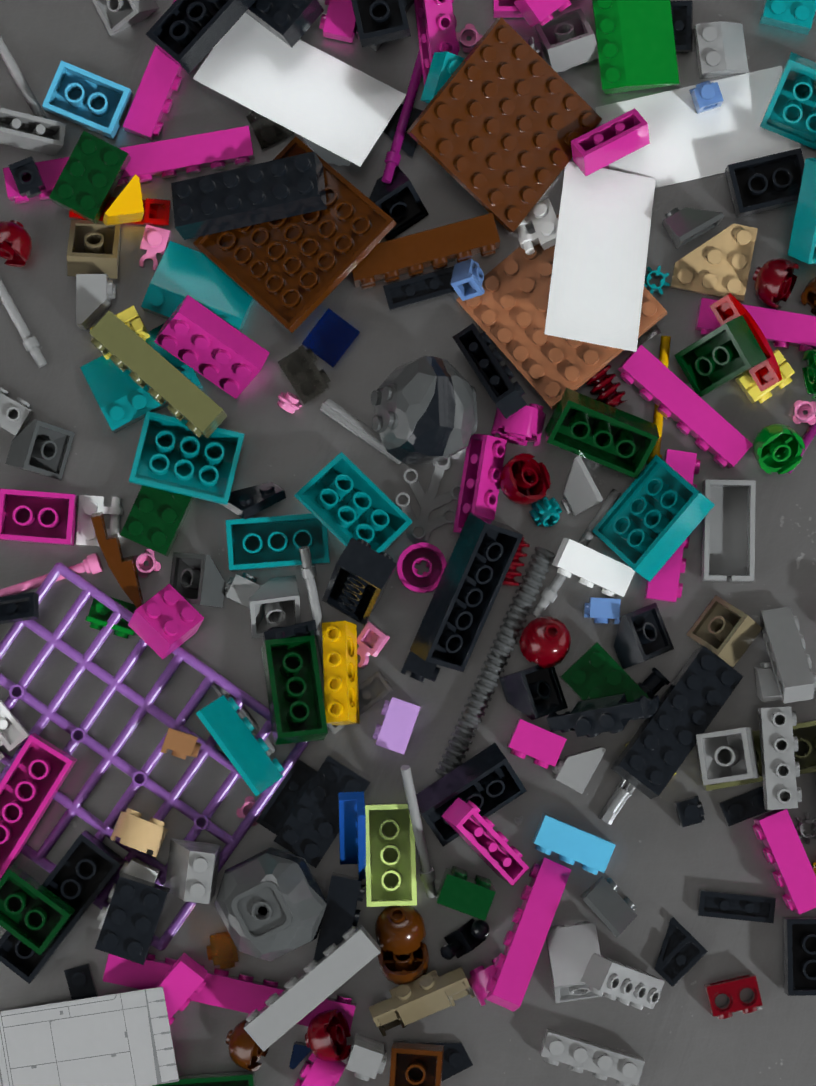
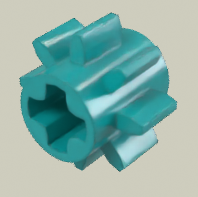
M658 266L654 271L647 267L648 275H645L644 286L651 294L658 292L662 296L663 290L661 288L670 287V284L665 282V278L669 276V273L663 274L660 272L661 266ZM651 276L655 279L660 278L658 287L655 284L650 285Z
M545 496L539 501L532 503L533 510L529 511L537 526L543 524L545 527H551L559 521V513L562 510L554 497L549 500Z

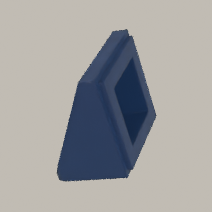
M294 1042L289 1065L290 1069L294 1070L310 1053L311 1049L307 1047L306 1043Z

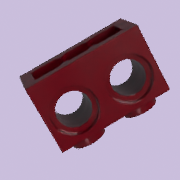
M753 973L704 984L710 1013L713 1017L717 1016L718 1019L732 1017V1012L742 1010L743 1014L757 1011L758 1006H762L756 975ZM744 988L752 990V997L748 1001L740 999V992ZM719 994H726L728 997V1002L723 1007H718L715 1004V998Z

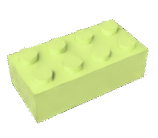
M365 804L366 906L417 905L415 837L408 804Z

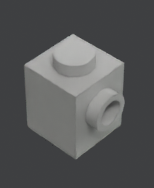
M243 572L242 577L236 574L235 578H229L225 586V591L228 592L226 597L250 608L249 598L262 586L255 583L257 578Z

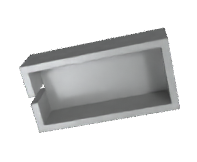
M705 479L702 485V494L712 501L715 506L702 520L701 581L724 582L729 577V582L755 581L756 480Z

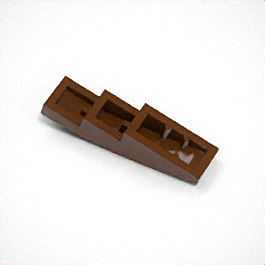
M103 512L94 513L91 516V520L107 564L122 590L136 608H139L144 604L134 557L123 558L118 534L108 536Z

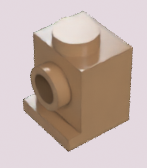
M170 727L168 728L161 752L168 753V750H172V756L185 760L187 756L197 758L202 744L198 743V736Z

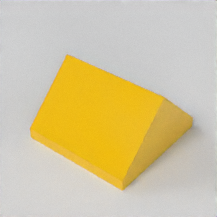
M136 174L105 212L103 218L105 225L142 221L144 207L140 178Z

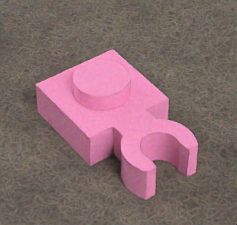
M146 224L140 249L146 251V254L139 261L141 268H144L147 260H152L154 263L152 270L156 271L159 265L157 255L164 254L170 238V230Z
M369 621L357 637V644L359 645L357 656L360 655L361 657L358 667L362 669L368 665L369 655L377 657L390 638L388 634Z

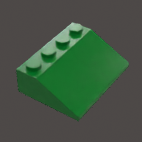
M592 0L602 90L606 95L680 84L670 0Z

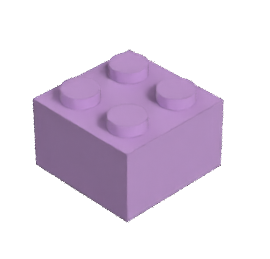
M394 697L391 698V701L385 700L381 715L385 716L383 724H377L373 739L377 740L375 745L404 755L421 706Z

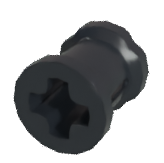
M654 667L652 673L642 683L639 682L637 685L652 699L670 681Z

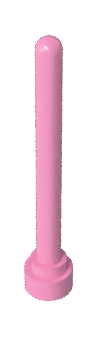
M97 553L87 555V558L83 559L82 563L68 567L76 574L87 572V574L92 573L94 575L103 572ZM48 574L0 589V597L17 595L38 588ZM60 575L56 581L66 578Z

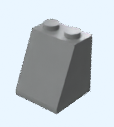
M171 838L165 887L170 888L169 892L186 902L210 904L216 892L221 845Z
M581 921L576 923L575 926L555 925L550 927L546 943L555 1003L603 997V995L600 996L589 991L590 985L581 981L592 954L601 955L596 924Z

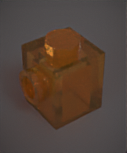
M228 931L210 934L211 945L206 946L208 960H213L214 966L220 965V969L235 967V962L240 961V955Z

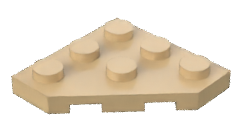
M733 223L675 262L670 288L723 298L731 293L739 302H743L758 228Z

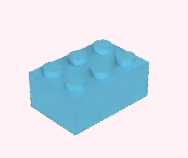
M61 60L42 107L47 113L114 140L133 94L130 88Z
M544 813L532 839V842L536 844V850L550 855L553 851L560 854L559 860L574 865L575 861L583 864L581 867L583 870L595 875L598 874V871L605 873L616 846L613 842Z

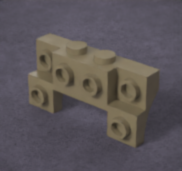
M462 967L442 976H438L436 970L422 975L413 982L390 989L392 997L370 1006L369 1010L376 1026L384 1037L386 1036V1030L400 1024L402 1028H405L406 1025L448 1008L451 1005L452 1007L455 1006V1000L469 994L474 998L475 994Z

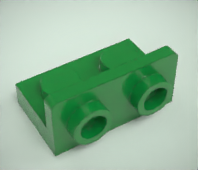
M93 598L85 621L91 622V628L101 630L103 626L106 627L107 620L113 611ZM112 598L133 614L137 609L134 604ZM123 618L120 619L117 625L114 624L111 629H114L113 635L128 639L129 634L135 636V632L128 626L129 622Z

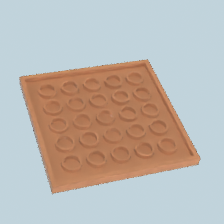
M537 244L534 246L535 252L531 255H527L524 249L518 247L487 273L482 283V287L485 290L483 295L462 301L459 297L456 301L483 332H486L493 344L553 410L561 401L566 388L576 391L624 350L544 334L555 245L544 250L541 244ZM645 286L638 338L667 315L666 309Z

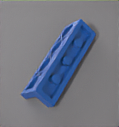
M364 791L338 793L340 865L358 864V879L364 880L366 879Z

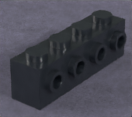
M472 323L453 336L454 341L506 419L527 405L522 398V395L525 394L518 381L514 383L511 381L515 376L507 364L504 366L500 364L504 359L496 348L491 350L489 346L493 342L485 331L480 333Z

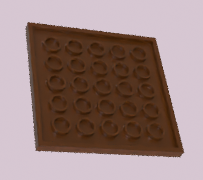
M500 17L495 20L407 130V133L489 213H493L494 218L509 232H514L573 157L571 141L595 129L602 118Z
M295 136L273 160L313 152V150ZM320 156L318 158L323 164L327 209L201 236L193 243L198 250L291 333L303 323L396 225V222Z

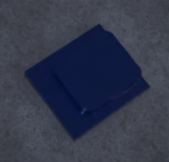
M328 308L302 342V345L334 368L360 334V331Z

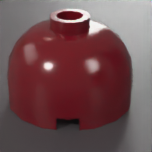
M1 221L0 257L7 259L4 263L6 265L14 267L25 266L32 251L30 235L18 221Z
M775 258L767 261L762 267H757L753 275V280L755 281L754 289L761 302L776 310L782 307L778 304L781 300L787 301L796 283L797 276L793 273L794 268L799 270L797 263L783 258Z
M521 453L514 456L501 470L500 487L503 494L516 504L528 505L539 501L545 497L547 489L550 488V475L546 466L542 462L538 463L532 459L535 456L531 454Z
M544 616L528 623L522 632L519 644L526 660L540 664L539 667L549 668L560 664L568 654L571 637L564 623L556 618Z
M338 1009L321 1012L309 1023L307 1033L305 1034V1043L318 1059L340 1061L345 1060L350 1054L351 1045H347L346 1037H351L349 1025L344 1014L336 1012Z

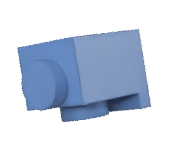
M705 81L697 84L696 88L689 90L697 114L720 107L724 101L718 82L710 83V81Z
M471 258L454 264L450 284L462 301L483 295L485 292L482 287L484 273L476 261Z
M590 597L589 603H584V617L594 618V623L609 624V619H613V624L618 625L620 624L621 599Z

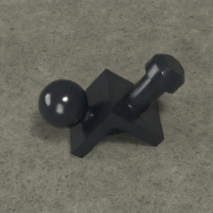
M472 918L459 929L445 936L444 939L447 944L440 949L442 957L446 960H451L456 956L458 959L474 950L487 939L486 936L490 931L488 923L484 920L475 921Z

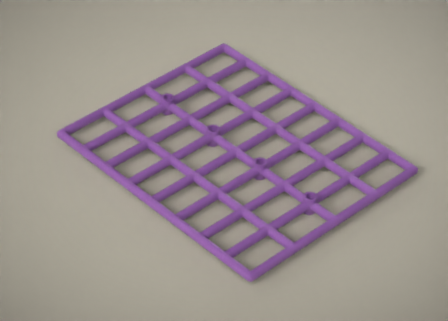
M56 563L35 592L39 594V604L60 575L83 591L53 633L35 620L14 622L0 643V660L24 626L47 642L18 684H15L0 673V685L9 691V697L4 704L11 711L17 701L21 699L42 714L29 734L35 733L40 735L48 722L52 721L71 736V739L63 749L64 752L72 755L79 743L82 742L103 758L74 800H71L58 790L53 799L67 808V810L37 852L25 844L20 853L51 873L56 865L46 859V856L75 815L98 830L94 836L103 842L105 837L110 839L114 830L112 827L117 822L120 812L126 809L140 787L144 786L164 800L153 818L163 821L171 808L174 807L194 821L193 827L183 840L195 841L201 831L205 829L226 844L220 852L219 873L309 742H299L294 746L282 764L285 770L281 773L284 777L262 792L232 836L211 822L210 818L238 778H243L228 757L215 748L217 742L212 735H210L207 741L199 737L198 743L202 745L198 757L193 759L171 792L149 778V774L164 754L161 752L166 734L141 770H137L118 756V753L147 712L169 728L198 736L185 727L184 724L213 683L236 698L235 701L240 707L237 710L238 713L245 704L267 719L256 735L257 739L262 737L264 741L272 731L269 708L180 646L172 652L174 657L147 696L144 698L125 685L123 680L148 646L142 639L138 641L115 676L92 661L113 631L111 627L114 624L117 625L121 618L129 622L133 613L64 564ZM92 596L112 610L113 613L107 620L106 627H102L83 655L61 638ZM54 648H57L77 662V665L47 706L28 693L27 687ZM184 661L206 677L175 720L153 703ZM85 669H87L107 683L108 686L80 726L76 727L56 711ZM117 690L139 707L108 749L89 736L88 730ZM28 738L21 743L12 757L0 750L5 756L0 762L6 765L0 773V783ZM210 756L231 772L200 814L181 801L179 797L206 758ZM113 764L130 776L132 783L106 820L102 822L81 806L108 767ZM119 837L113 841L128 852L124 858L127 862L130 863L134 857L159 869L160 872L155 880V884L164 886L168 862L166 865H163L151 855L119 843L121 840ZM122 866L93 903L101 910L103 906L108 908L110 904L107 902L109 899L108 895L114 883L117 884ZM185 902L162 937L154 936L151 945L159 951L165 950L197 903Z

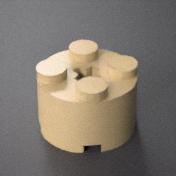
M127 808L126 812L121 811L110 840L115 841L119 837L121 838L119 843L148 854L149 850H152V856L157 858L168 829L164 828L166 823L153 817L150 818V821L141 819L142 814L130 808Z

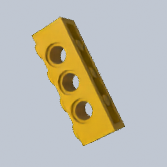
M348 621L322 623L326 722L336 726L360 724L357 626Z

